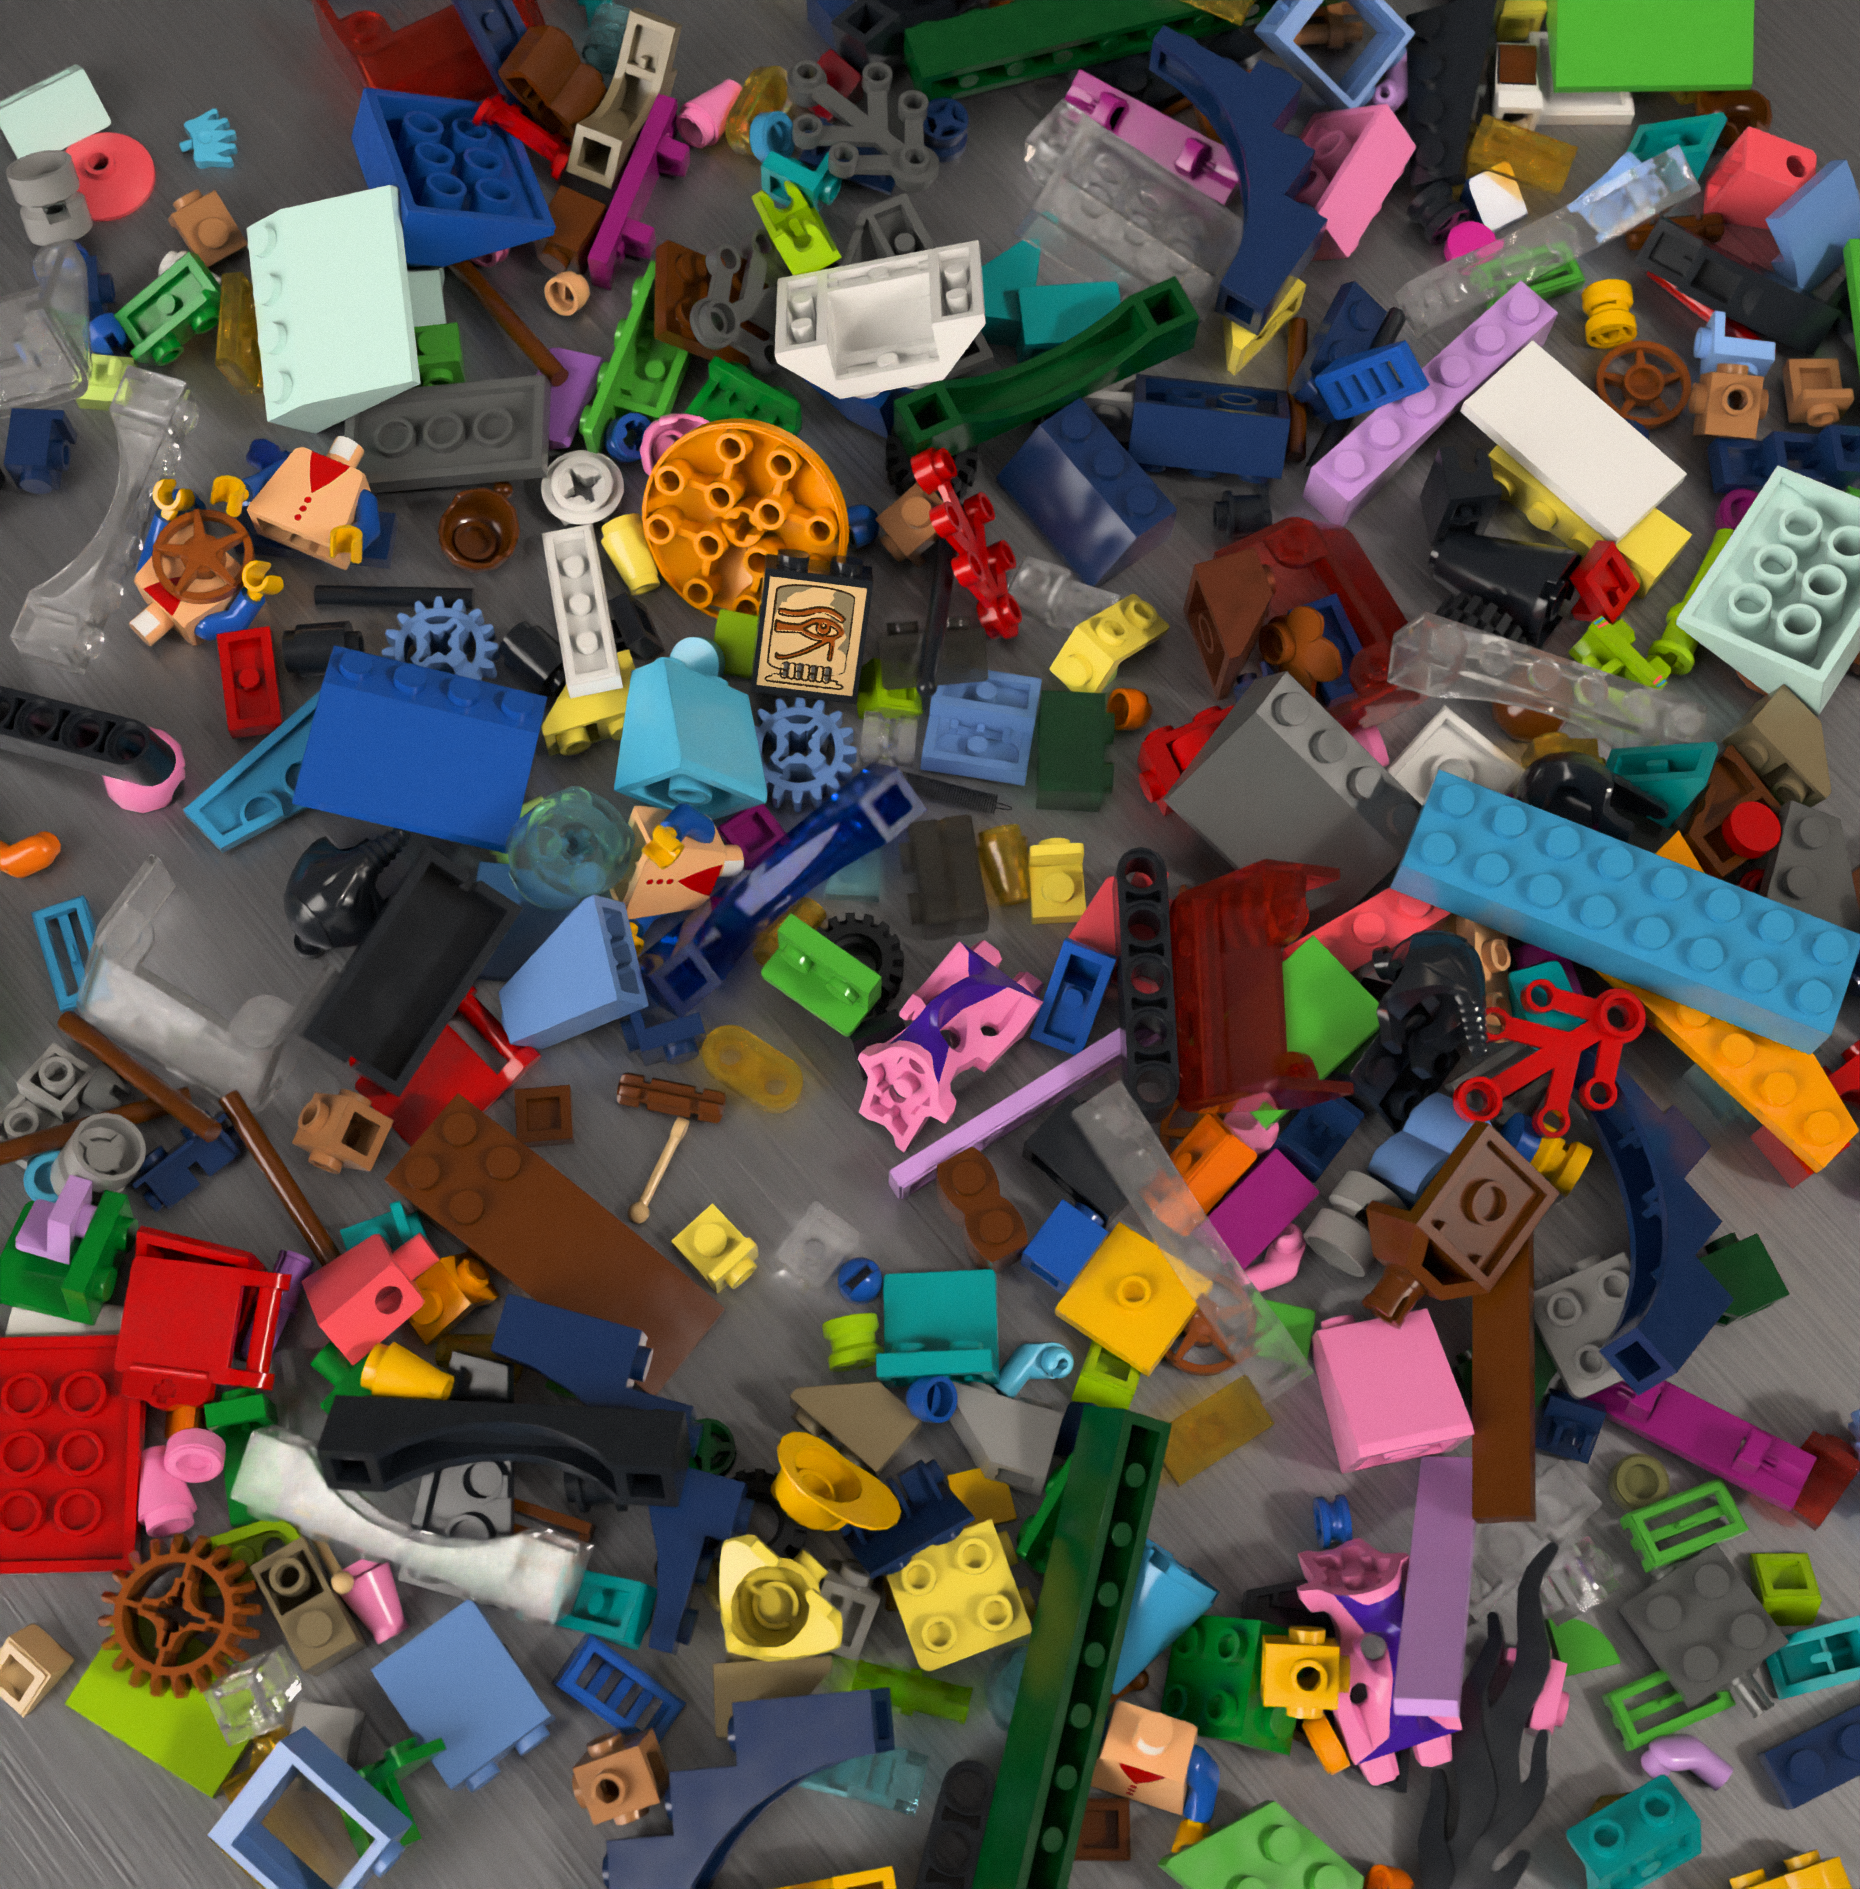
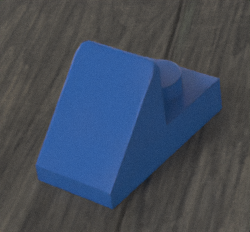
M1066 937L1030 1039L1072 1055L1083 1051L1088 1042L1101 1003L1109 989L1118 956Z

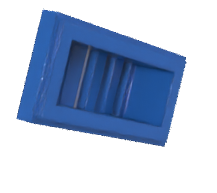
M1406 340L1337 358L1315 378V384L1336 420L1357 416L1421 392L1430 385ZM1387 361L1392 363L1401 381L1398 382Z
M585 1634L551 1683L625 1736L641 1731L634 1725L652 1698L656 1697L662 1701V1704L644 1730L653 1727L658 1743L661 1742L686 1704L681 1698L591 1634ZM595 1655L603 1660V1662L583 1689L576 1684V1681ZM615 1669L623 1675L604 1703H602L595 1697ZM636 1683L643 1689L624 1717H622L615 1711L630 1688Z

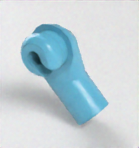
M1056 1342L1021 1344L999 1370L1000 1384H989V1386L994 1388L997 1394L1014 1399L1028 1379H1061L1071 1373L1074 1366L1073 1355L1065 1346Z

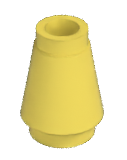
M637 513L626 514L605 523L601 528L604 535L601 544L624 583L628 586L630 594L633 596L642 595L660 586L658 571L647 547L641 515Z

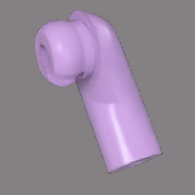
M1407 51L1398 64L1385 71V80L1375 86L1376 91L1369 101L1370 106L1388 104L1392 112L1395 113L1408 100Z
M1690 1734L1658 1736L1648 1744L1649 1750L1641 1756V1765L1652 1778H1656L1659 1775L1669 1777L1671 1771L1690 1770L1714 1791L1720 1789L1733 1772V1767L1698 1738Z

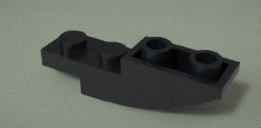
M1663 215L1658 219L1634 261L1638 266L1677 286L1675 290L1713 310L1724 311L1726 317L1814 356L1841 312V309L1753 261L1751 264Z

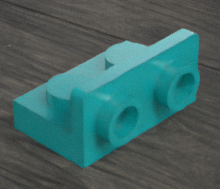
M1659 1775L1570 1827L1566 1832L1567 1841L1586 1867L1587 1889H1641L1702 1853L1701 1820L1666 1775Z

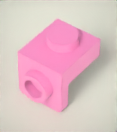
M1517 1644L1516 1649L1511 1647L1503 1649L1499 1665L1510 1668L1514 1667ZM1551 1659V1670L1544 1690L1532 1708L1524 1733L1536 1736L1540 1729H1548L1552 1735L1555 1726L1561 1727L1563 1725L1569 1705V1693L1562 1691L1567 1663Z

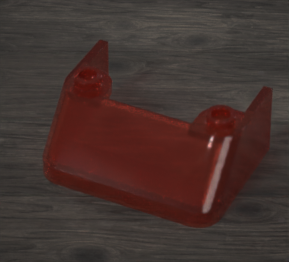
M311 0L321 36L360 100L364 87L475 102L500 92L453 4L393 32L387 21L376 12L361 10L338 19L327 0ZM512 0L527 30L529 27L546 25L537 0Z
M1289 517L1214 552L1213 559L1255 547L1261 565L1268 564L1271 568L1280 564L1289 569H1303L1307 567L1325 597L1337 594L1363 648L1354 656L1348 673L1350 683L1358 698L1328 712L1347 731L1360 724L1364 729L1373 725L1377 726L1425 702L1429 698L1437 682L1436 666L1356 538L1348 529L1333 523L1301 517Z
M1263 859L1181 892L1174 899L1170 907L1169 916L1180 1079L1177 1098L1179 1104L1186 1112L1219 1114L1301 1109L1354 1094L1353 1082L1319 1080L1318 1071L1308 1054L1295 1051L1287 1052L1281 946L1295 941L1308 923L1309 910L1306 904V892L1340 880V868Z

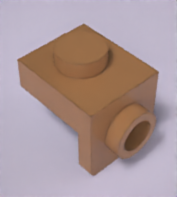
M196 189L172 203L176 212L168 218L170 225L173 229L177 228L190 251L198 254L207 268L248 245L216 190L203 196L200 190Z
M1838 358L1788 359L1782 368L1789 423H1808L1814 427H1823L1840 422L1854 401L1853 389H1842Z
M915 483L875 520L886 532L879 540L899 563L907 557L919 568L926 562L921 554L940 538L932 526L929 510L944 502L936 493L931 495L925 493L918 483Z

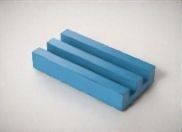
M84 895L31 912L58 1006L62 1013L67 1011L75 1012L74 1009L82 1006L85 1008L94 1006L96 1001L102 999L109 1001L118 998L89 901ZM76 911L99 986L91 988L69 915ZM55 918L58 919L79 989V993L73 995L69 993L48 923L49 920Z

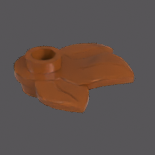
M1310 606L1295 607L1289 615L1276 616L1267 625L1262 627L1258 638L1259 649L1263 658L1269 664L1278 665L1279 673L1287 671L1315 699L1317 681L1331 682L1339 679L1342 676L1343 665L1338 649L1330 640L1322 636L1324 617Z

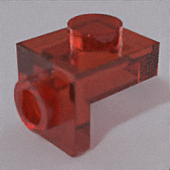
M1812 1431L1800 1449L1817 1457L1794 1507L1789 1513L1816 1531L1850 1482L1859 1473L1860 1461L1854 1458L1855 1451L1840 1438L1829 1433L1822 1436L1818 1432Z

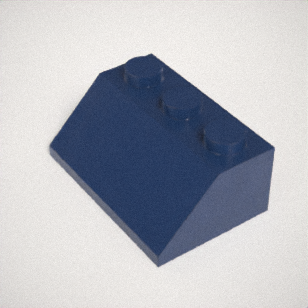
M1136 374L1128 453L1143 470L1162 472L1167 470V466L1186 468L1189 474L1204 478L1216 477L1218 472L1238 474L1239 479L1250 483H1266L1269 481V478H1282L1291 420L1287 391Z
M1078 398L1041 423L996 476V483L1090 594L1172 536L1177 508L1081 398Z

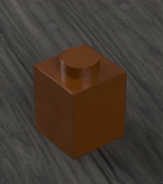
M561 185L548 205L556 229L553 236L534 241L537 259L548 269L556 273L573 271L577 275L584 276L589 268L588 255L607 213L606 205Z

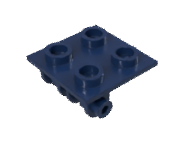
M920 1459L896 1474L909 1498L907 1500L904 1499L893 1478L890 1476L886 1479L888 1487L897 1498L901 1510L897 1524L886 1530H869L848 1523L839 1529L843 1535L844 1542L871 1579L880 1574L891 1575L902 1570L910 1563L913 1555L931 1545H943L954 1540L960 1535L965 1525L975 1520L973 1514L944 1483L945 1476L935 1459L927 1463Z

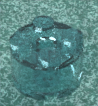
M571 786L547 796L514 824L508 834L505 854L508 853L511 868L508 873L516 890L533 905L549 911L572 910L584 898L591 895H603L623 878L631 860L632 848L635 844V834L630 825L625 822L620 812L609 801L582 787Z

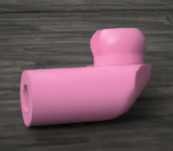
M1290 1223L1269 1244L1264 1262L1249 1266L1242 1272L1238 1271L1239 1284L1246 1292L1247 1297L1289 1283L1296 1278L1306 1248L1303 1232L1298 1225Z

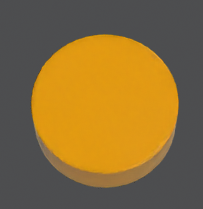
M1324 1713L1322 1718L1303 1720V1724H1301L1327 1774L1334 1775L1351 1766Z

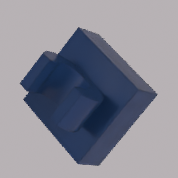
M1549 1388L1535 1426V1448L1588 1464L1606 1416L1605 1405L1584 1398L1575 1399L1568 1393Z

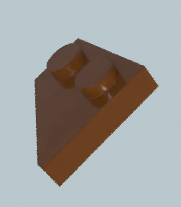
M1733 745L1727 747L1716 757L1707 784L1701 791L1682 834L1704 873L1720 880L1750 860V858H1744L1736 854L1726 844L1722 834V823L1726 815L1739 804L1747 801L1759 802L1767 806L1774 812L1777 818L1781 809L1780 804Z

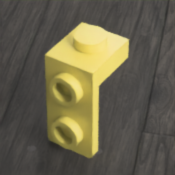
M1131 594L1077 625L1049 670L1085 704H1088L1100 695L1123 660L1165 636L1170 626L1157 614L1152 605L1143 601L1136 594Z

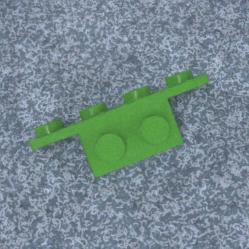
M654 260L650 261L645 276L639 275L634 283L631 295L633 306L628 318H621L617 325L614 336L615 350L610 362L604 361L600 367L597 377L598 392L593 405L587 404L581 414L579 433L584 437L588 452L595 454L602 452L605 445L604 433L606 427L611 421L615 420L616 416L622 417L629 413H639L647 417L652 423L655 420H659L660 416L670 414L693 357V353L654 339Z

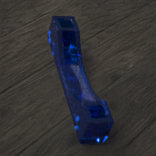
M871 762L639 956L638 962L644 988L656 1004L667 1012L682 1018L724 982L732 967L747 948L790 906L842 868L889 843L921 816L927 809L899 768Z

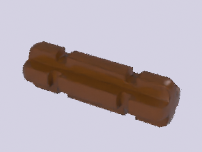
M1718 212L1700 214V219H1696L1695 215L1666 217L1712 243L1719 242L1725 232L1723 216ZM1654 218V223L1651 224L1649 219L1631 220L1628 222L1625 229L1627 248L1630 250H1641L1659 218Z
M626 1072L622 1074L618 1083L617 1102L621 1105L636 1108L640 1107V1103L647 1104L646 1110L690 1118L691 1114L694 1113L698 1114V1120L716 1124L723 1117L726 1106V1094L722 1091L704 1088L703 1093L696 1092L697 1086L654 1077L651 1082H646L644 1075Z

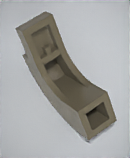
M638 7L629 11L613 79L597 110L576 125L566 169L567 172L610 189L619 185L657 94L669 97L671 95L678 70L672 66L682 24Z

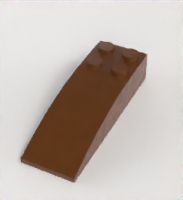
M459 1093L455 1095L384 1179L395 1197L414 1212L418 1211L423 1219L473 1258L481 1262L484 1267L524 1298L643 1330L648 1338L646 1347L653 1348V1356L645 1381L639 1382L635 1380L634 1384L645 1393L657 1396L725 1312V1308L633 1230Z

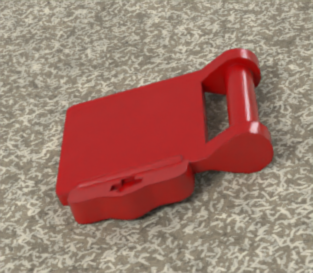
M473 985L453 1016L459 1011L508 1061L498 1075L447 1024L400 1097L390 1095L360 1075V1078L355 1083L356 1091L372 1102L371 1106L376 1111L394 1120L391 1127L411 1147L457 1093L484 1113L542 1057L533 1047L509 1044L508 1035L502 1024L475 997L478 990ZM353 1057L349 1058L350 1067H352V1065L356 1061V1059Z
M146 1256L135 1257L131 1265L114 1361L115 1369L119 1372H125L121 1384L123 1395L133 1400L146 1401L153 1407L164 1411H174L185 1406L204 1408V1405L211 1404L214 1399L216 1384L273 1391L276 1374L269 1373L282 1292H289L292 1274ZM246 1286L259 1288L246 1369L242 1370L231 1368L244 1288Z

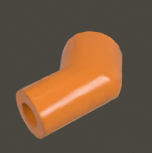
M40 831L36 835L29 836L13 845L0 840V871L12 877L25 878L47 868L54 862L55 857L61 851L59 839L51 832Z

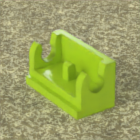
M790 181L784 182L785 190L791 196V203L783 209L776 208L772 198L763 189L751 196L771 240L792 275L822 270L842 258L816 207L814 206L810 209L802 193L794 183Z

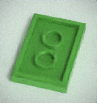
M1312 935L1190 1046V1050L1267 1131L1380 1028L1376 1012L1379 1002Z

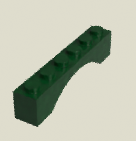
M1173 276L1128 296L1111 312L1084 331L1032 359L981 376L936 381L894 400V430L910 460L912 456L930 447L936 450L945 448L951 456L956 455L1070 404L1078 398L1090 395L1194 348L1200 317L1177 277Z
M1735 1232L1704 1246L1708 1255L1699 1258L1700 1262L1734 1299L1715 1325L1726 1327L1771 1307L1790 1295L1758 1233L1739 1241ZM1534 1326L1536 1409L1557 1369ZM1471 1347L1455 1356L1459 1365L1455 1366L1451 1371L1472 1422Z

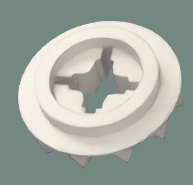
M587 450L568 452L555 459L549 465L547 477H543L541 483V494L548 513L560 519L564 526L569 523L580 526L599 521L607 523L609 516L616 508L621 509L625 490L623 477L618 466L607 456L601 453L588 452ZM573 477L585 487L594 484L591 488L593 502H590L589 499L586 500L581 495L572 498L575 495Z

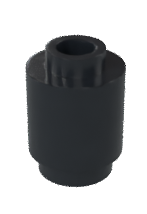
M350 621L297 624L295 630L284 631L282 637V653L286 670L289 673L299 672L302 677L325 676L333 646L365 653L363 635L361 631L353 630Z
M527 621L517 624L506 634L499 646V653L505 658V666L538 695L546 696L547 698L552 695L559 697L566 685L560 643L539 625L532 626Z

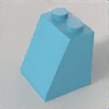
M672 657L657 658L654 662L631 671L614 791L662 809L673 810L678 804L687 803L712 820L766 803L768 792L748 694L729 687L728 682L723 678L704 676L688 669L685 662Z

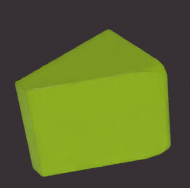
M726 609L719 610L714 641L719 645L725 657L723 674L751 679L758 616Z
M872 658L861 668L857 697L859 719L878 720L914 717L923 714L922 696L916 690L918 665Z
M1092 1340L1071 1397L1072 1401L1093 1403L1100 1407L1129 1409L1141 1372Z
M1750 1553L1749 1565L1752 1592L1777 1626L1812 1625L1815 1622L1822 1598L1808 1553Z

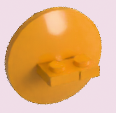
M729 418L705 423L690 430L674 442L659 458L652 469L645 487L642 503L643 531L647 547L656 567L672 589L689 605L716 619L719 612L708 605L758 616L766 554L777 555L780 549H796L810 554V559L830 562L833 556H846L849 542L848 513L844 497L834 475L820 456L805 442L790 432L770 423L744 418Z

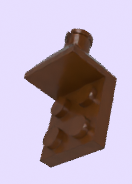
M1476 1120L1410 1211L1374 1200L1367 1206L1366 1214L1373 1256L1386 1268L1372 1291L1367 1293L1361 1301L1367 1309L1372 1310L1371 1313L1393 1328L1400 1329L1405 1322V1317L1418 1299H1421L1424 1295L1442 1301L1489 1293L1560 1192L1489 1123Z

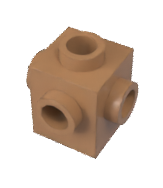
M1726 363L1717 364L1716 372L1700 374L1699 383L1693 384L1689 397V412L1695 414L1692 436L1756 439L1758 420L1764 419L1769 401L1768 390L1763 389L1764 376L1748 375L1749 366Z
M340 1089L338 1095L315 1092L312 1100L306 1104L298 1119L299 1128L292 1143L311 1153L308 1158L309 1163L327 1172L339 1174L342 1168L371 1172L394 1120L371 1108L372 1102L368 1098L351 1090Z
M653 1727L623 1738L619 1730L596 1737L586 1744L588 1750L572 1768L574 1772L572 1788L575 1798L581 1808L588 1809L593 1825L614 1819L616 1825L619 1826L640 1819L650 1811L648 1806L661 1802L665 1796L666 1788L670 1784L669 1770Z

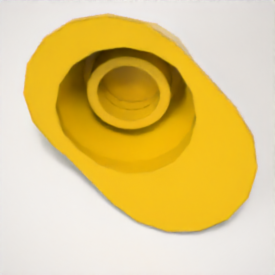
M791 1432L781 1438L777 1446L778 1461L781 1469L772 1483L770 1491L779 1502L781 1508L798 1524L811 1530L822 1531L839 1530L848 1523L869 1530H886L897 1524L901 1514L898 1500L891 1490L876 1477L844 1458L836 1449L816 1436L806 1432Z

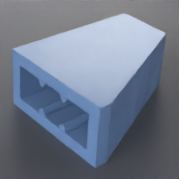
M597 895L584 898L500 989L498 993L502 1007L501 1022L508 1035L509 1044L542 1050L649 1006L624 902Z

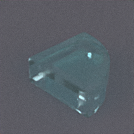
M882 846L861 848L834 869L826 885L825 900L879 902Z

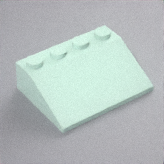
M387 185L280 209L247 228L267 422L316 434L421 384L397 187Z
M1777 466L1676 619V625L1767 694L1785 684L1814 715L1819 716L1860 651V498Z

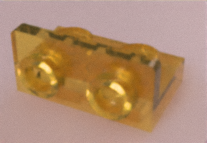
M1484 114L1468 153L1467 163L1550 194L1559 195L1578 147Z
M242 271L222 274L215 365L241 395L264 393L253 285Z

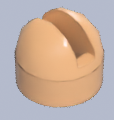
M573 271L558 273L547 281L544 293L549 306L556 313L570 316L586 304L590 290L587 280L582 275H577ZM572 294H573L574 300H570V299H569Z

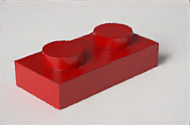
M270 626L217 634L227 725L232 739L272 733L285 720L274 634Z

